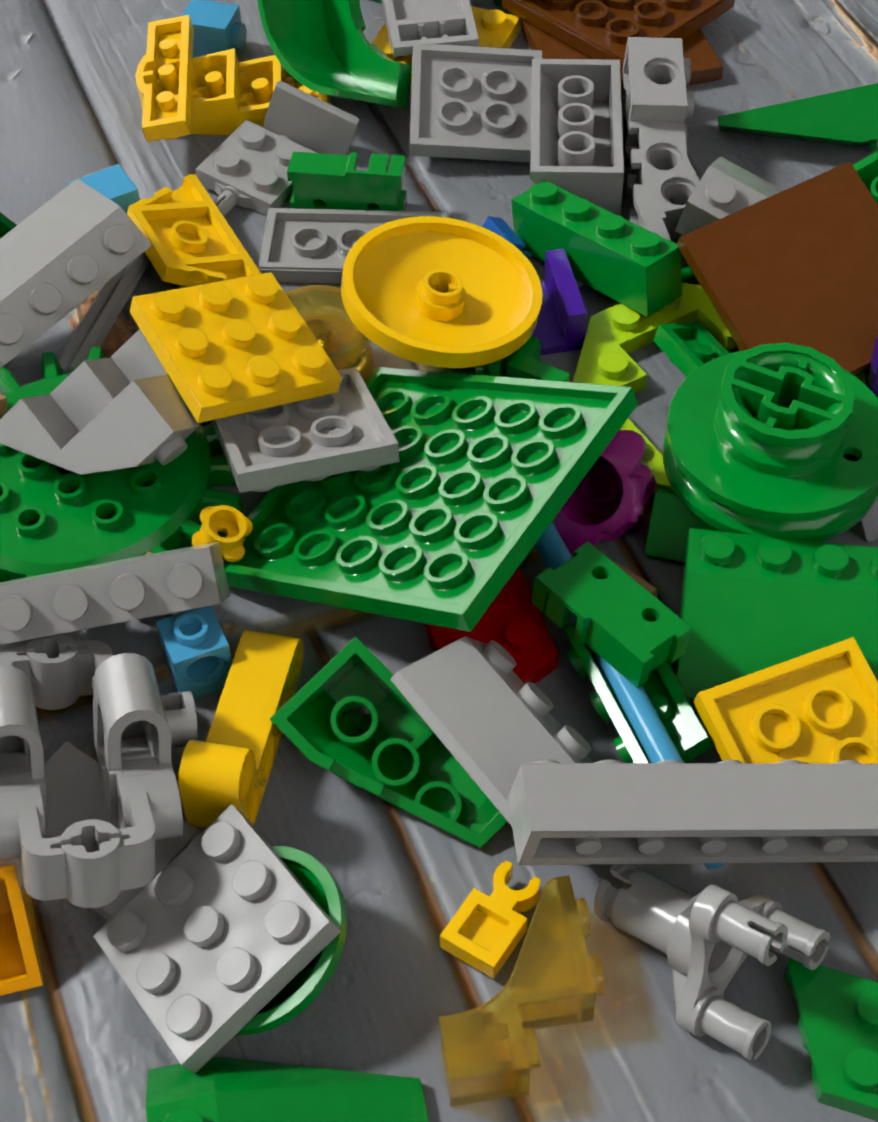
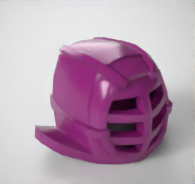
M619 430L555 516V527L572 556L574 550L586 542H590L596 547L600 540L616 541L636 524L639 525L643 521L642 514L650 499L655 497V491L659 489V486L649 466L641 461L647 446L641 434L633 430Z

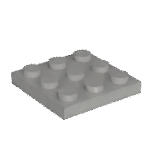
M413 43L409 156L530 162L532 59H542V51Z
M356 367L338 370L343 378L338 393L211 420L240 493L248 491L264 492L279 485L304 480L320 481L330 475L350 471H372L381 465L399 462L398 442Z
M231 804L93 937L181 1066L196 1074L339 935L341 930L248 818Z

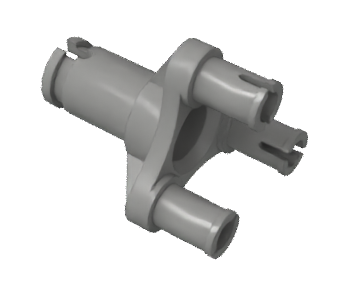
M614 864L610 868L611 874L622 880L623 886L618 889L612 886L610 882L604 879L601 880L594 899L595 915L605 922H612L616 928L667 954V962L673 970L676 1001L675 1021L677 1026L699 1038L707 1034L743 1054V1057L748 1060H756L769 1041L772 1029L771 1022L760 1019L725 1000L723 993L727 985L749 955L758 959L760 963L766 966L773 964L777 960V956L770 952L769 948L803 964L809 970L816 969L828 951L829 944L826 943L830 940V933L783 912L780 902L761 893H756L747 899L738 901L735 894L717 885H709L701 893L694 896L644 870H637L632 864Z

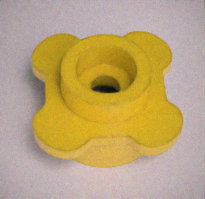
M219 505L204 508L200 513L202 525L200 531L193 534L192 545L196 546L219 541L221 553L225 560L229 562L241 560L245 554V548L242 544L244 538L252 532V522L239 510L231 506ZM217 532H223L227 536L220 537Z

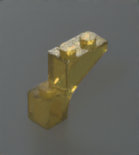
M570 875L552 878L544 885L512 975L505 987L494 998L479 1007L462 1013L439 1017L440 1048L450 1107L529 1094L530 1069L540 1068V1053L535 1029L593 1020L596 995L605 994L604 975L599 956H588L584 937L591 936L589 910L585 898L575 899Z

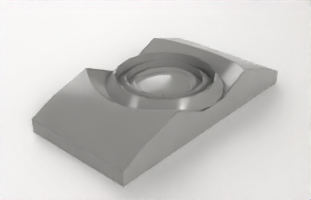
M381 0L385 14L388 41L393 56L412 55L413 43L479 47V37L469 0Z

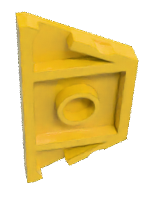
M196 174L185 176L182 187L174 191L166 186L155 192L153 197L143 198L128 207L127 215L152 244L144 252L162 281L190 287L261 274Z

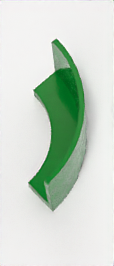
M257 0L262 26L275 56L286 71L299 83L321 94L407 109L412 65L391 59L377 45L369 43L363 33L366 26L361 12L360 0Z

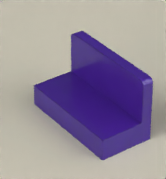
M564 248L545 251L544 280H540L543 295L542 305L536 327L531 336L541 339L540 356L581 350L586 336L587 311Z

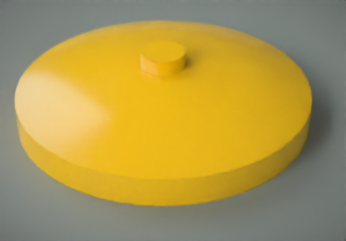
M435 216L397 219L368 231L356 241L348 252L344 262L341 281V297L344 308L353 324L365 337L395 356L422 365L441 368H469L499 361L517 351L527 342L536 327L543 296L542 286L535 268L528 258L508 240L473 223Z

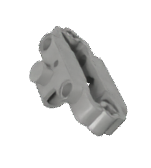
M56 634L31 639L25 647L9 648L0 652V861L20 858L24 888L28 895L41 901L66 898L67 901L78 907L98 908L114 901L121 890L143 887L155 877V840L181 837L183 833L182 806L172 766L171 748L184 747L189 740H197V716L191 691L160 694L152 663L146 657L136 653H122L113 656L109 645L97 640L75 641L67 635ZM92 695L94 744L110 817H117L120 829L106 821L86 819L70 825L59 837L47 838L46 826H48L44 753L36 707L46 710H58L74 704L79 696Z

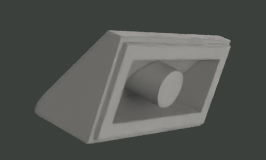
M278 81L275 85L264 120V127L272 132L284 135L317 153L337 155L348 154L356 138L359 124L358 117L283 81Z

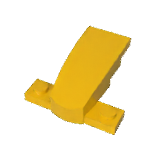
M190 15L148 22L146 55L143 56L138 64L135 75L143 111L142 130L147 142L173 140L190 134L231 135L245 120L265 128V116L278 81H283L330 104V95L313 91L299 83L286 71L275 55L239 62L234 48L193 58L194 28Z

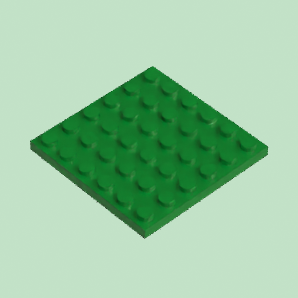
M378 367L365 381V384L398 442L399 462L381 465L372 471H350L330 475L320 481L304 480L279 485L271 489L247 516L252 522L253 529L251 534L244 538L242 544L245 548L244 557L237 562H229L222 555L228 586L471 632L636 408L638 403L632 387Z

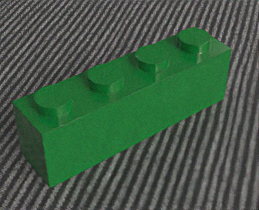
M546 180L533 185L529 190L511 199L514 233L525 244L523 251H529L532 257L545 263V251L564 248L576 280L646 317H649L682 296L681 251L676 243Z

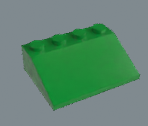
M689 528L682 568L679 617L692 627L685 654L677 659L676 676L692 704L694 705L693 701L701 691L852 637L855 638L878 681V547Z

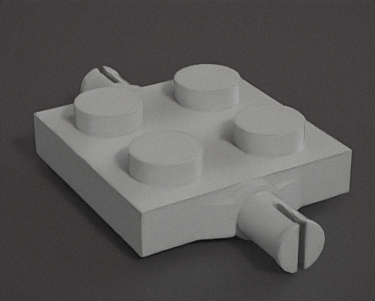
M245 120L196 168V176L203 186L215 191L219 195L214 203L224 217L233 207L237 206L253 209L267 216L268 208H281L292 197L293 183L288 181L287 169L292 152H317L292 141L284 135L276 134Z

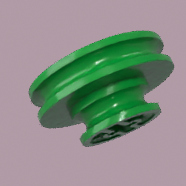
M786 342L761 344L748 350L722 355L701 365L690 373L677 388L671 400L663 444V464L666 476L683 504L704 522L722 532L810 541H823L847 531L862 520L872 509L878 498V398L862 381L843 369L834 359L811 347ZM854 455L859 460L849 461L844 456Z

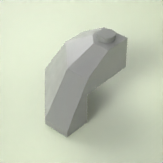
M139 329L111 357L84 360L50 394L21 398L0 419V444L83 475L137 467L153 463L156 460L161 465H166L187 449L188 445L184 440L199 427V423L195 420Z

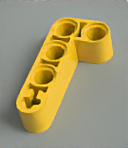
M245 630L242 633L206 742L189 740L183 751L179 768L178 786L187 823L194 827L207 828L233 804L254 826L282 736V732L270 718L295 694L303 663L304 643L302 639Z

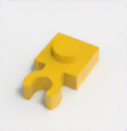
M509 861L501 863L495 870L493 875V892L491 895L488 896L473 888L440 935V948L493 979L527 931L528 918L519 913L533 908L540 896L541 879L536 876L522 890H513L507 886L513 876V863Z

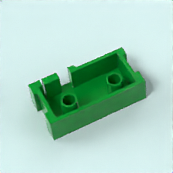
M293 151L287 169L288 181L293 183L290 207L293 209L406 211L407 190H402L406 171V156L392 155L390 161L389 154L371 153L368 170L361 171L356 170L358 152H351L350 155Z
M586 542L574 550L573 558L555 570L549 567L535 576L531 603L541 612L545 611V615L560 628L569 623L571 612L575 614L577 622L573 639L578 644L586 643L636 688L646 683L650 672L663 662L668 660L670 663H673L685 654L692 627L590 542Z

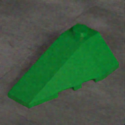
M878 83L718 116L719 131L852 147L868 145L869 152L878 151Z
M356 636L270 718L275 726L311 763L479 849L508 822L390 679L394 675Z
M212 1057L196 1074L181 1066L180 1063L148 1070L145 1106L147 1122H429L420 1078L223 1057Z

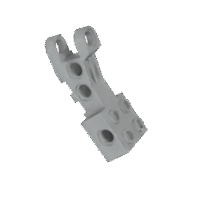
M628 37L621 75L624 167L634 169V174H627L626 176L627 194H633L635 209H629L628 221L671 241V239L683 236L675 230L689 197L700 181L687 157V124L684 123L685 119H692L694 112V92L686 90V85H689L691 77V59L683 56L682 38Z

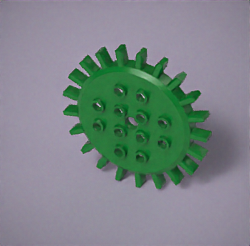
M91 347L87 360L104 358L101 347ZM53 352L42 353L41 372L43 379L22 386L11 371L5 366L0 367V394L7 397V412L21 398L50 394L70 375L62 373L61 365ZM211 421L199 423V427L184 440L188 445L187 449L166 465H161L156 460L153 463L137 467L83 475L74 473L62 475L61 473L64 468L0 444V582L143 556L148 551L154 554L184 548L185 546L191 547L193 546V534L200 531L202 525L200 513L208 506L227 505L236 508L244 515L241 495L213 490L215 486H233L237 484L226 457L211 458L224 453L214 427L203 429Z

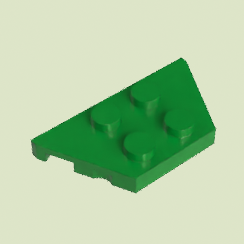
M789 958L784 977L787 987L791 986L797 1006L799 1014L797 1025L803 1048L810 1054L812 1062L810 1074L818 1102L878 1121V982L821 965L814 970H809L803 964Z

